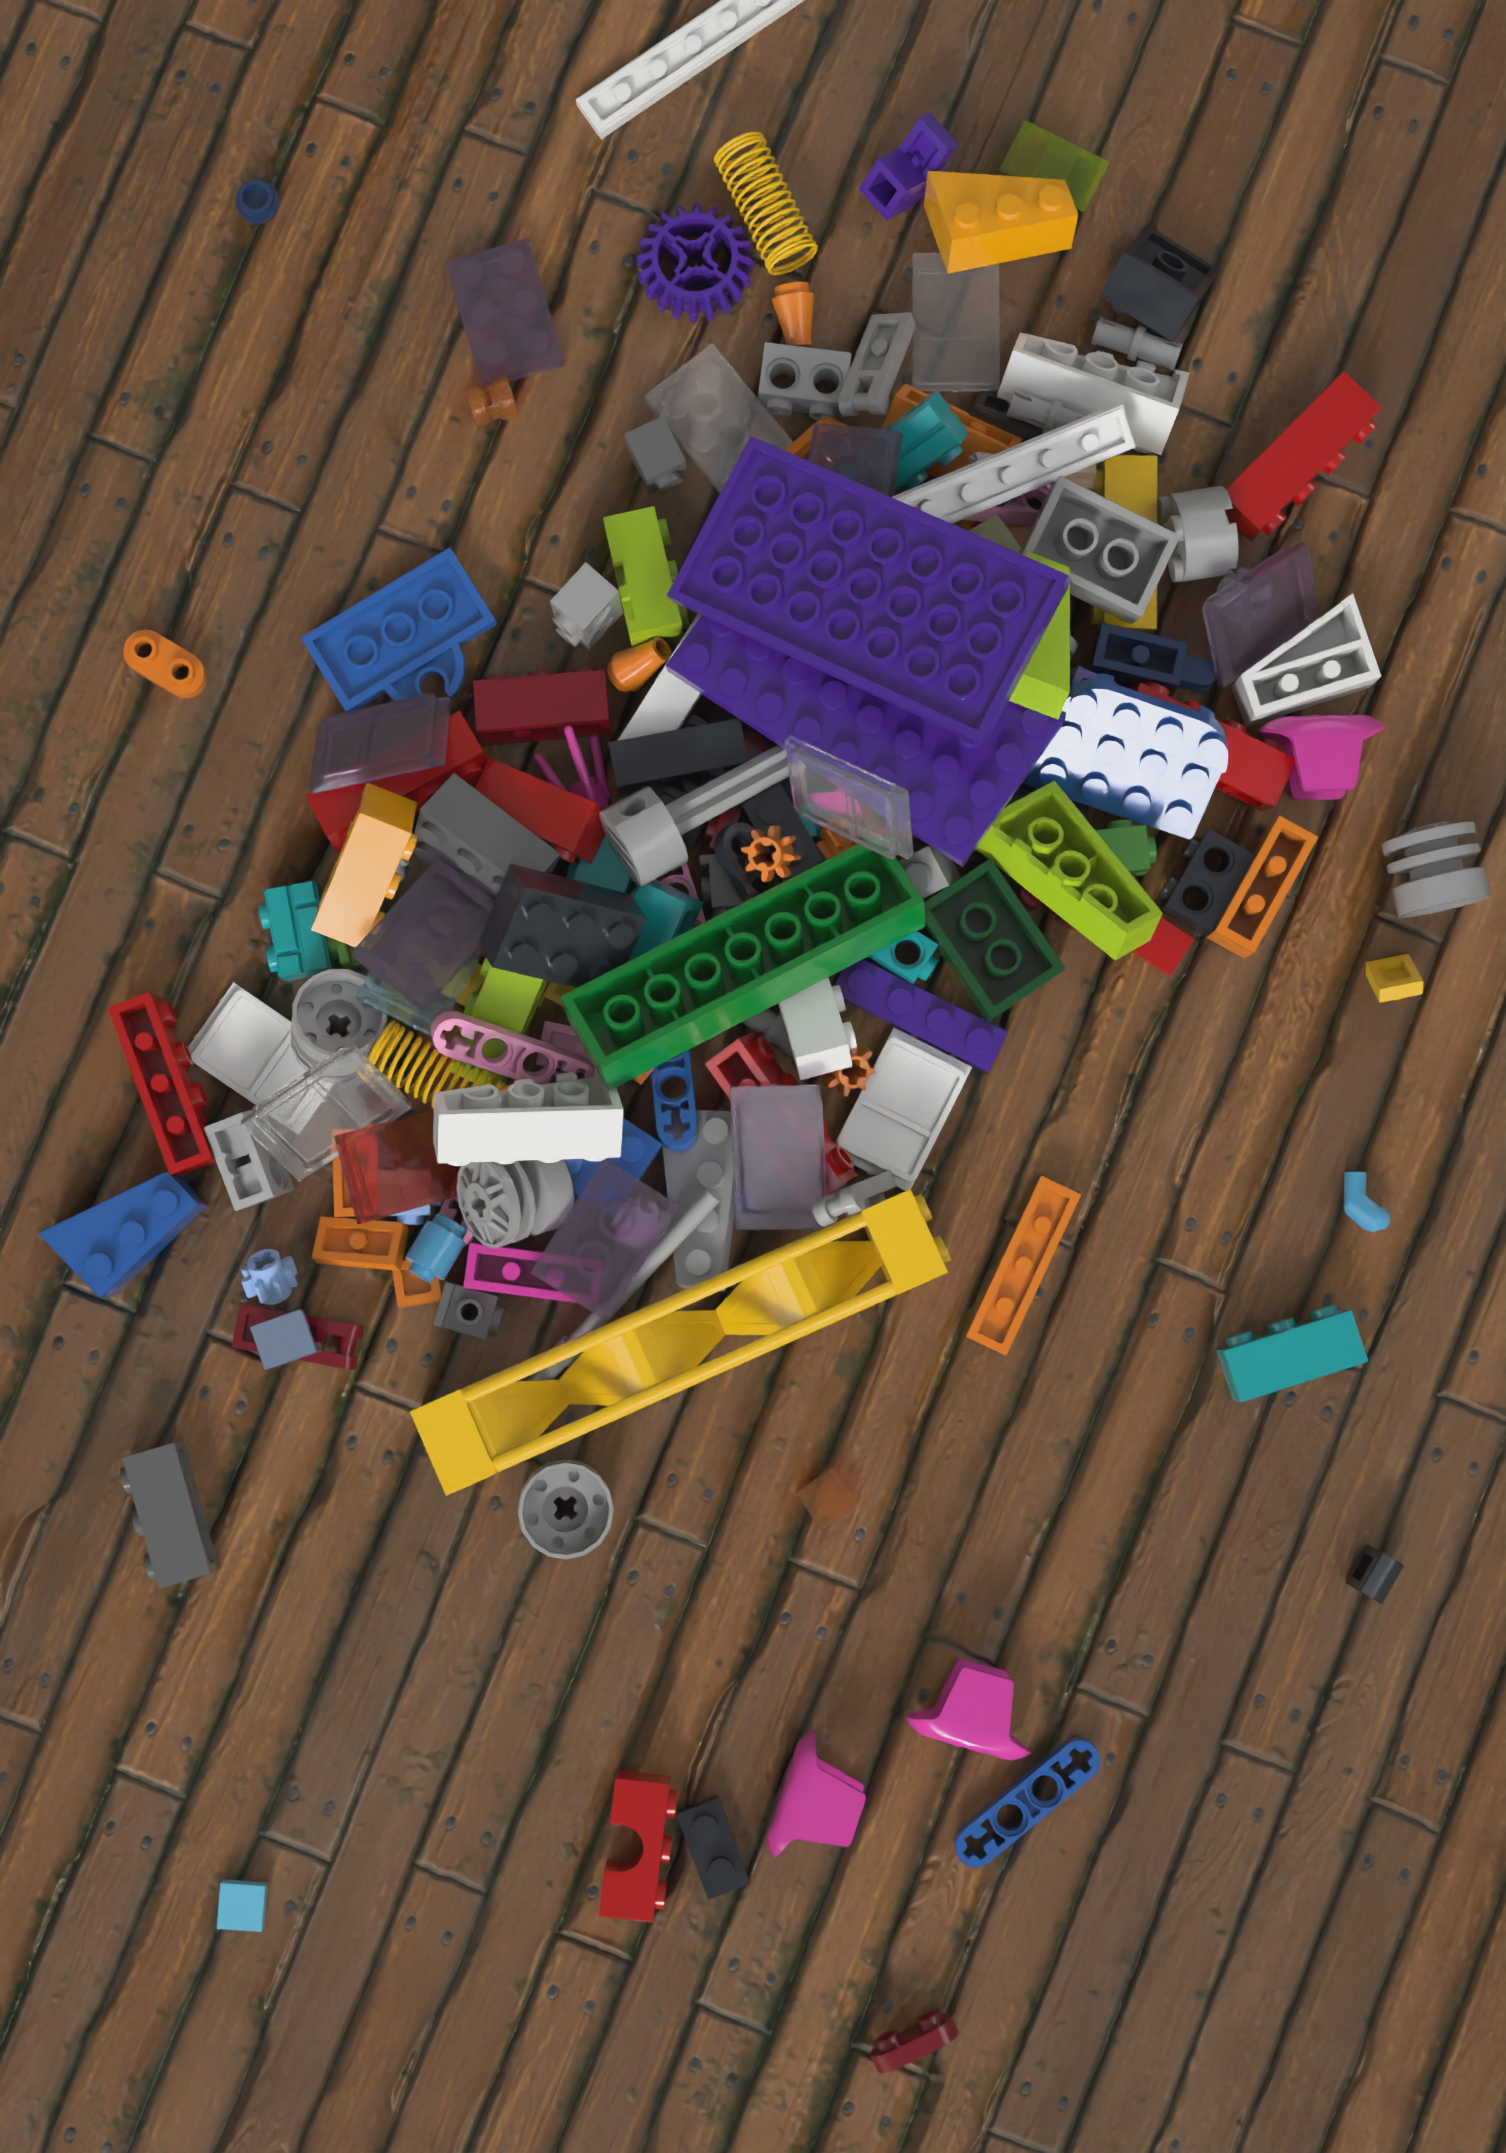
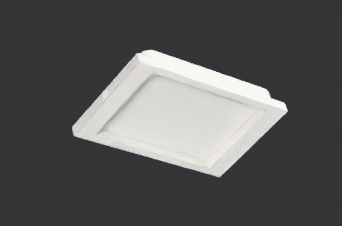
M234 982L224 997L219 1000V1004L198 1034L194 1036V1040L188 1047L192 1060L196 1065L259 1108L264 1107L268 1114L298 1134L302 1132L322 1101L326 1100L327 1094L335 1084V1082H329L311 1075L298 1063L291 1048V1021Z
M893 1027L873 1067L876 1073L870 1075L865 1083L867 1089L861 1091L835 1145L842 1146L851 1156L854 1166L866 1171L868 1175L876 1176L890 1170L897 1187L907 1191L912 1188L972 1067L957 1060L955 1056L948 1055L916 1039L914 1035H908Z

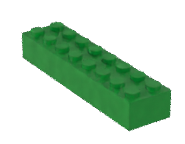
M878 833L560 997L570 1025L608 1091L924 928V900L882 836Z

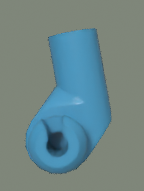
M1344 1172V1211L1346 1215L1364 1230L1370 1232L1384 1230L1390 1223V1213L1385 1207H1380L1366 1195L1367 1173Z

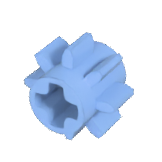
M264 1249L254 1253L248 1259L247 1266L241 1268L244 1276L241 1283L247 1298L258 1295L260 1303L267 1305L280 1303L290 1296L292 1287H297L298 1285L295 1278L298 1272L292 1257L287 1256L281 1259L279 1252L273 1249Z

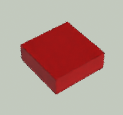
M1161 917L1151 940L1133 950L1132 953L1169 977L1195 938Z

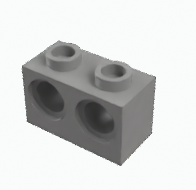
M765 342L758 392V407L766 408L768 413L778 416H788L792 412L809 413V416L815 420L825 417L844 418L839 409V396L850 370L852 353ZM786 375L794 383L789 388L779 389L771 381L776 376ZM828 380L833 382L837 389L833 393L822 394L814 386L819 381Z
M586 562L550 601L554 613L552 620L558 626L555 629L556 632L572 647L575 648L580 643L588 651L623 614L619 591Z
M264 1107L241 1112L203 1127L235 1211L260 1204L295 1190Z

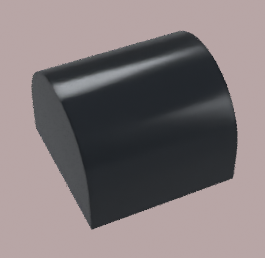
M1367 1545L1364 1547L1345 1581L1349 1586L1376 1602L1383 1604L1404 1565L1387 1554Z

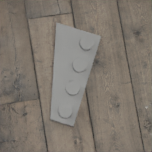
M680 1109L671 1110L674 1126L672 1130H668L666 1133H672L674 1140L682 1139V1133L690 1130V1128L683 1127ZM697 1110L699 1134L695 1145L688 1151L681 1153L672 1152L662 1145L671 1227L708 1188L716 1192L721 1198L716 1207L673 1251L676 1282L682 1288H689L728 1270L746 1130V1121L739 1112Z

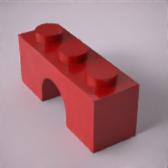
M617 1770L610 1824L627 1826L635 1830L642 1840L643 1849L637 1857L630 1861H606L599 1916L653 1923L655 1908L664 1909L667 1881H660L658 1879L660 1863L669 1864L673 1837L671 1835H664L666 1817L675 1818L678 1790L669 1789L671 1776Z

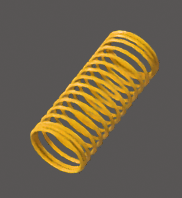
M751 131L726 142L715 154L714 163L719 168V173L723 175V181L727 183V190L731 192L732 199L736 201V207L740 209V216L744 218V224L748 226V233L752 235V241L756 243V249L761 252V259L765 261L768 273L771 275H782L798 269L811 260L818 250V245L812 239L813 235L807 233L809 226L804 225V217L799 216L800 209L795 207L796 200L791 199L792 192L787 190L788 183L783 182V174L778 173L779 166L774 164L775 157L770 156L771 149L766 147L767 141L764 138V134ZM758 142L748 152L738 158L727 161L738 150ZM728 151H730V152L722 159V161L720 162L721 158H722ZM762 151H767V154L765 156L755 158L760 153H762ZM767 159L771 160L770 164L759 167ZM744 164L742 167L737 169L736 172L728 173L731 170V168H735ZM771 168H775L774 173L764 175ZM749 172L739 181H733L736 176ZM774 177H780V179L777 182L767 184ZM755 180L744 189L737 190L741 184ZM779 185H784V188L782 190L767 195L768 193L776 189ZM758 189L749 197L741 198L746 192ZM783 194H788L786 199H782L767 206L758 214L750 215L755 209L761 208L772 203ZM765 196L753 206L745 207L750 201ZM792 202V205L789 208L774 213L773 215L765 219L762 223L754 224L758 218L769 215L783 207L785 204ZM791 211H796L794 216L776 223L766 231L758 232L763 226L784 218ZM795 220H801L798 225L785 229L770 240L762 241L767 235L780 231ZM805 228L803 233L783 241L775 248L767 249L772 243L783 240L797 230ZM806 247H811L803 256L785 265L774 266L779 260L791 257Z
M395 1020L391 1021L375 1043L366 1061L365 1070H369L371 1074L378 1071L380 1079L387 1076L389 1084L396 1081L398 1089L405 1085V1093L408 1094L414 1090V1098H419L423 1095V1103H428L432 1100L431 1106L434 1108V1093L440 1092L457 1059L452 1058L440 1082L428 1096L434 1079L448 1057L443 1054L430 1079L418 1093L424 1076L439 1053L435 1047L421 1074L410 1087L417 1068L431 1046V1041H427L411 1071L401 1082L407 1065L423 1040L422 1036H418L401 1068L391 1078L397 1062L414 1035L413 1031L407 1034L393 1062L383 1073L387 1059L405 1031L404 1026L400 1027V1024L396 1023ZM462 1062L446 1091L453 1089L467 1063ZM471 1066L459 1089L465 1088L475 1071V1066ZM480 1071L472 1087L478 1086L484 1071ZM489 1076L484 1085L491 1084L493 1076ZM498 1081L495 1087L498 1091L508 1090L509 1085Z

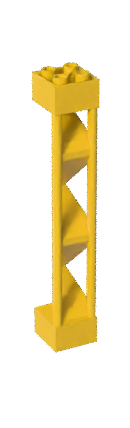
M911 1189L410 1411L445 1495L452 1494L547 1450L948 1273L944 1263L951 1261V1258L941 1236L932 1237L926 1222L933 1218L922 1194L914 1197ZM864 1227L870 1240L833 1241ZM882 1267L888 1282L855 1296L875 1272ZM741 1282L716 1310L676 1311ZM725 1335H767L699 1365ZM583 1352L559 1380L518 1381ZM569 1404L607 1406L540 1436Z

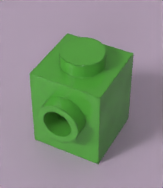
M1117 820L1107 823V829L1095 830L1132 876L1145 875L1151 869L1150 863L1156 862L1155 839L1153 836L1147 837L1146 825L1134 826L1133 820Z

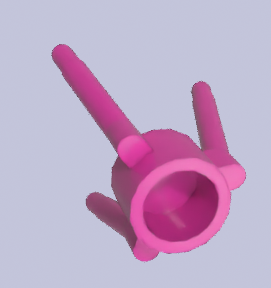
M566 726L564 732L580 779L579 782L570 785L572 793L593 801L605 809L609 807L607 799L611 798V794L606 783L599 736L590 737L595 780L594 777L589 778L573 728ZM539 753L535 754L534 760L549 783L566 790L543 756Z

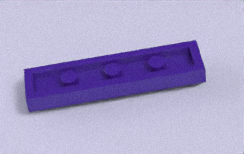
M863 959L843 969L834 985L840 986L845 1002L914 1035L986 1073L989 1072L1008 1034L1007 1031Z

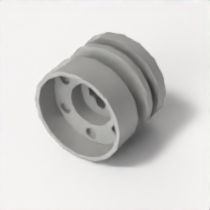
M1438 822L1410 829L1399 837L1381 844L1385 856L1405 854L1404 859L1392 862L1386 866L1388 873H1409L1410 881L1392 889L1398 918H1409L1441 912L1492 897L1486 869L1484 867L1464 868L1462 861L1481 852V847L1478 843L1458 844L1459 841L1477 834L1474 822Z
M329 969L308 979L299 988L292 1004L291 1048L298 1063L311 1075L329 1082L348 1081L365 1071L366 1061L387 1025V1004L380 989L365 975L349 969ZM334 1029L337 1033L330 1036V1030ZM345 1031V1037L342 1038L339 1033Z
M563 1159L555 1163L525 1160L506 1165L494 1162H471L461 1166L458 1171L456 1188L461 1213L473 1236L486 1247L496 1249L509 1243L518 1242L529 1235L536 1236L566 1225L572 1215L574 1205L573 1184Z
M570 1459L546 1462L532 1472L521 1488L518 1504L521 1531L532 1547L548 1557L566 1560L584 1556L599 1546L611 1528L614 1512L610 1490L598 1471L582 1461ZM559 1496L564 1500L570 1496L574 1497L576 1500L573 1503V1508L576 1513L571 1517L566 1513L558 1517L555 1515L557 1510L555 1499Z

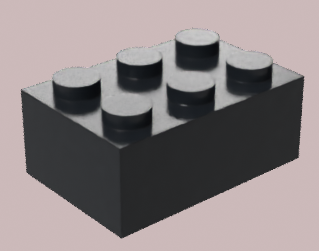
M510 863L478 944L492 968L578 988L629 961L647 917L631 894Z

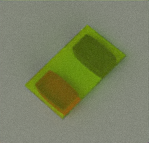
M1024 121L999 171L1008 176L1066 180L1076 209L1085 212L1110 162L1028 121Z

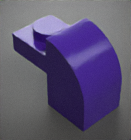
M929 112L919 117L900 148L878 158L859 187V190L886 220H889L909 209L925 195L928 171L947 172L948 169L944 165L959 144Z

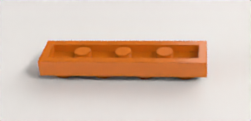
M1039 1176L965 1337L1007 1356L1082 1194L1044 1176Z

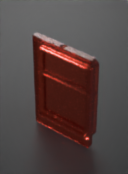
M434 1110L334 1136L357 1224L458 1197L456 1186L458 1171L461 1166L437 1163L433 1143Z

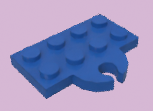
M449 547L301 637V640L348 715L385 692L397 705L410 711L432 712L438 709L434 699L424 695L421 691L424 679L431 675L442 677L445 680V693L453 701L459 694L465 681L466 662L460 647L491 629L497 623Z

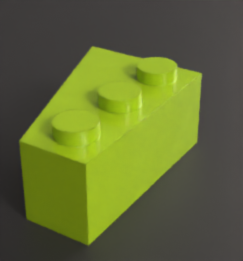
M1027 551L1026 557L1061 571L1070 577V567ZM1070 585L1009 699L1013 703L1059 720L1070 693Z
M486 958L480 970V976L484 977L485 981L480 993L476 991L472 993L463 1014L528 1036L529 1032L527 1030L537 1006L541 1007L545 999L543 992L548 981L492 968ZM457 1031L454 1037L467 1040L470 1047L468 1051H471L473 1040L462 1036L460 1031ZM500 1038L489 1039L483 1044L481 1053L487 1058H497L505 1051L506 1043ZM457 1060L451 1073L455 1074L463 1061ZM467 1063L460 1077L465 1078L471 1066L474 1065ZM475 1066V1071L469 1081L474 1082L480 1071H484V1075L478 1084L480 1086L485 1084L489 1076H493L491 1082L493 1086L498 1081L506 1083L509 1077Z

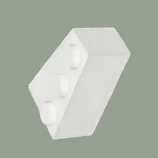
M1353 593L1321 618L1308 625L1307 628L1288 642L1282 644L1245 671L1231 687L1245 727L1370 688L1381 677Z

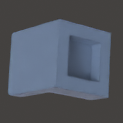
M296 1310L250 1327L265 1370L323 1350L320 1342H314L303 1310Z

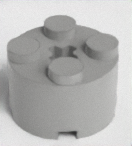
M1223 486L1172 493L1157 498L1159 522L1163 523L1164 528L1180 535L1168 561L1172 582L1181 583L1233 573L1231 569L1236 568L1238 562V532L1236 522L1229 523L1225 510L1233 509L1229 494Z

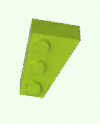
M654 506L603 517L631 646L634 647L646 643L655 637L664 639L669 646L679 644L683 638V629H688L690 624L686 608L672 602L667 597L678 575L675 560L667 562L664 546L671 544L666 518L657 520Z

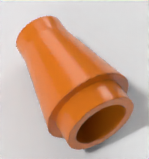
M791 282L776 286L774 288L775 297L772 298V303L786 345L811 347L814 293L810 292L809 283Z
M655 637L646 643L615 653L607 666L610 681L622 692L639 691L658 669L670 659L672 655L671 649L664 639Z

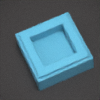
M223 1879L220 1883L217 1929L262 1932L265 1928L268 1882Z

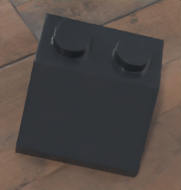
M1147 225L1123 252L1099 296L1108 301V305L1115 312L1124 316H1132L1145 324V328L1152 335L1167 338L1173 342L1191 318L1220 270Z

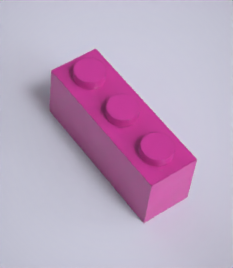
M473 1242L469 1243L463 1288L598 1306L602 1300L607 1259L509 1246L494 1249L486 1247L482 1243Z

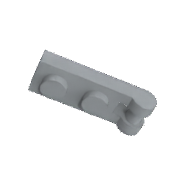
M911 312L871 315L840 392L839 409L843 416H858L861 411H868L871 415L887 414L890 406L889 394L916 328Z
M889 1170L812 1203V1211L817 1222L825 1227L836 1222L838 1216L843 1213L849 1217L885 1201L886 1198L883 1192L895 1188L897 1185Z

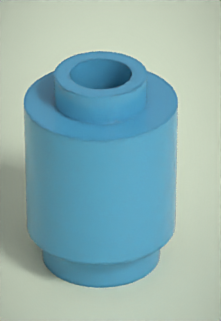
M437 1213L432 1222L426 1221L407 1253L405 1259L412 1263L408 1270L428 1283H432L435 1277L444 1280L466 1244L463 1238L467 1230L448 1217Z

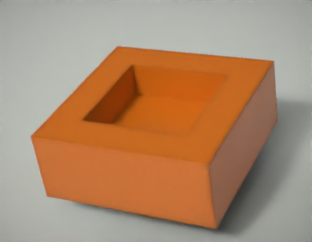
M408 1260L402 1261L401 1271L392 1270L397 1306L399 1308L440 1301L442 1296L440 1279L435 1277L432 1283L420 1279L408 1270L412 1264Z

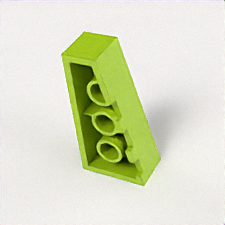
M1055 781L1006 806L976 847V850L986 858H991L996 866L1114 960L1149 942L1163 914Z

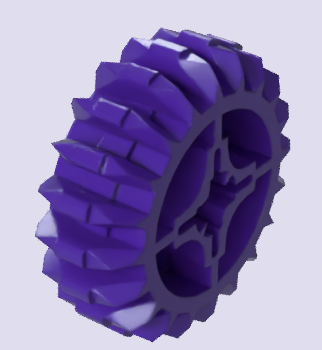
M697 202L692 207L693 213L685 214L683 206L679 204L676 207L677 217L672 218L663 211L660 215L662 227L650 223L648 226L650 238H642L640 240V250L643 253L638 255L636 260L637 267L642 269L638 274L639 282L642 285H648L645 290L648 300L659 298L657 308L661 313L673 306L672 315L676 321L682 317L683 312H689V319L693 324L698 320V313L705 312L707 320L712 322L714 320L715 308H718L727 315L730 312L729 300L737 303L741 302L743 293L740 288L750 287L751 277L747 273L754 269V260L747 257L752 253L751 243L749 241H742L745 237L743 227L732 228L733 217L730 213L718 220V209L714 205L708 210L707 214H702L701 205ZM689 236H701L696 240L684 239ZM719 245L724 248L731 261L726 275L719 271V265L713 261ZM665 252L672 256V262L677 265L671 282L666 279L660 269V262ZM693 259L695 263L696 259H703V265L697 267L695 263V268L689 267L687 262ZM695 286H704L708 288L702 291H689L692 287Z

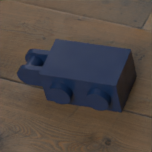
M1102 623L1095 637L1088 670L1095 674L1114 676V682L1125 688H1131L1139 683L1145 684L1146 681L1157 683L1169 690V697L1173 696L1177 688L1195 693L1205 692L1210 688L1217 676L1216 666L1211 661L1186 655L1189 643Z

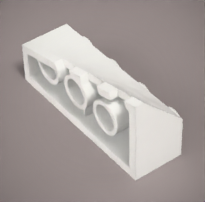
M1020 332L997 397L1005 399L1011 404L1015 390L1019 389L1032 396L1051 402L1054 399L1063 402L1062 406L1087 415L1116 403L1123 404L1135 443V448L1133 449L1141 453L1153 452L1159 455L1162 454L1180 409L1189 372L1175 369L1172 377L1154 373L1156 369L1155 364L1138 360L1136 367L1124 366L1114 360L1113 354L1097 351L1096 353L1092 352L1082 356L1077 354L1078 351L1074 345Z
M594 1069V1077L577 1079V1075L574 1072L557 1074L555 1083L542 1085L534 1083L531 1078L515 1080L514 1084L508 1087V1090L498 1091L495 1086L489 1084L434 1093L433 1143L437 1163L464 1166L471 1162H494L506 1165L525 1160L555 1163L562 1159L602 1161L606 1158L621 1157L623 1106L617 1088L608 1091L596 1069Z

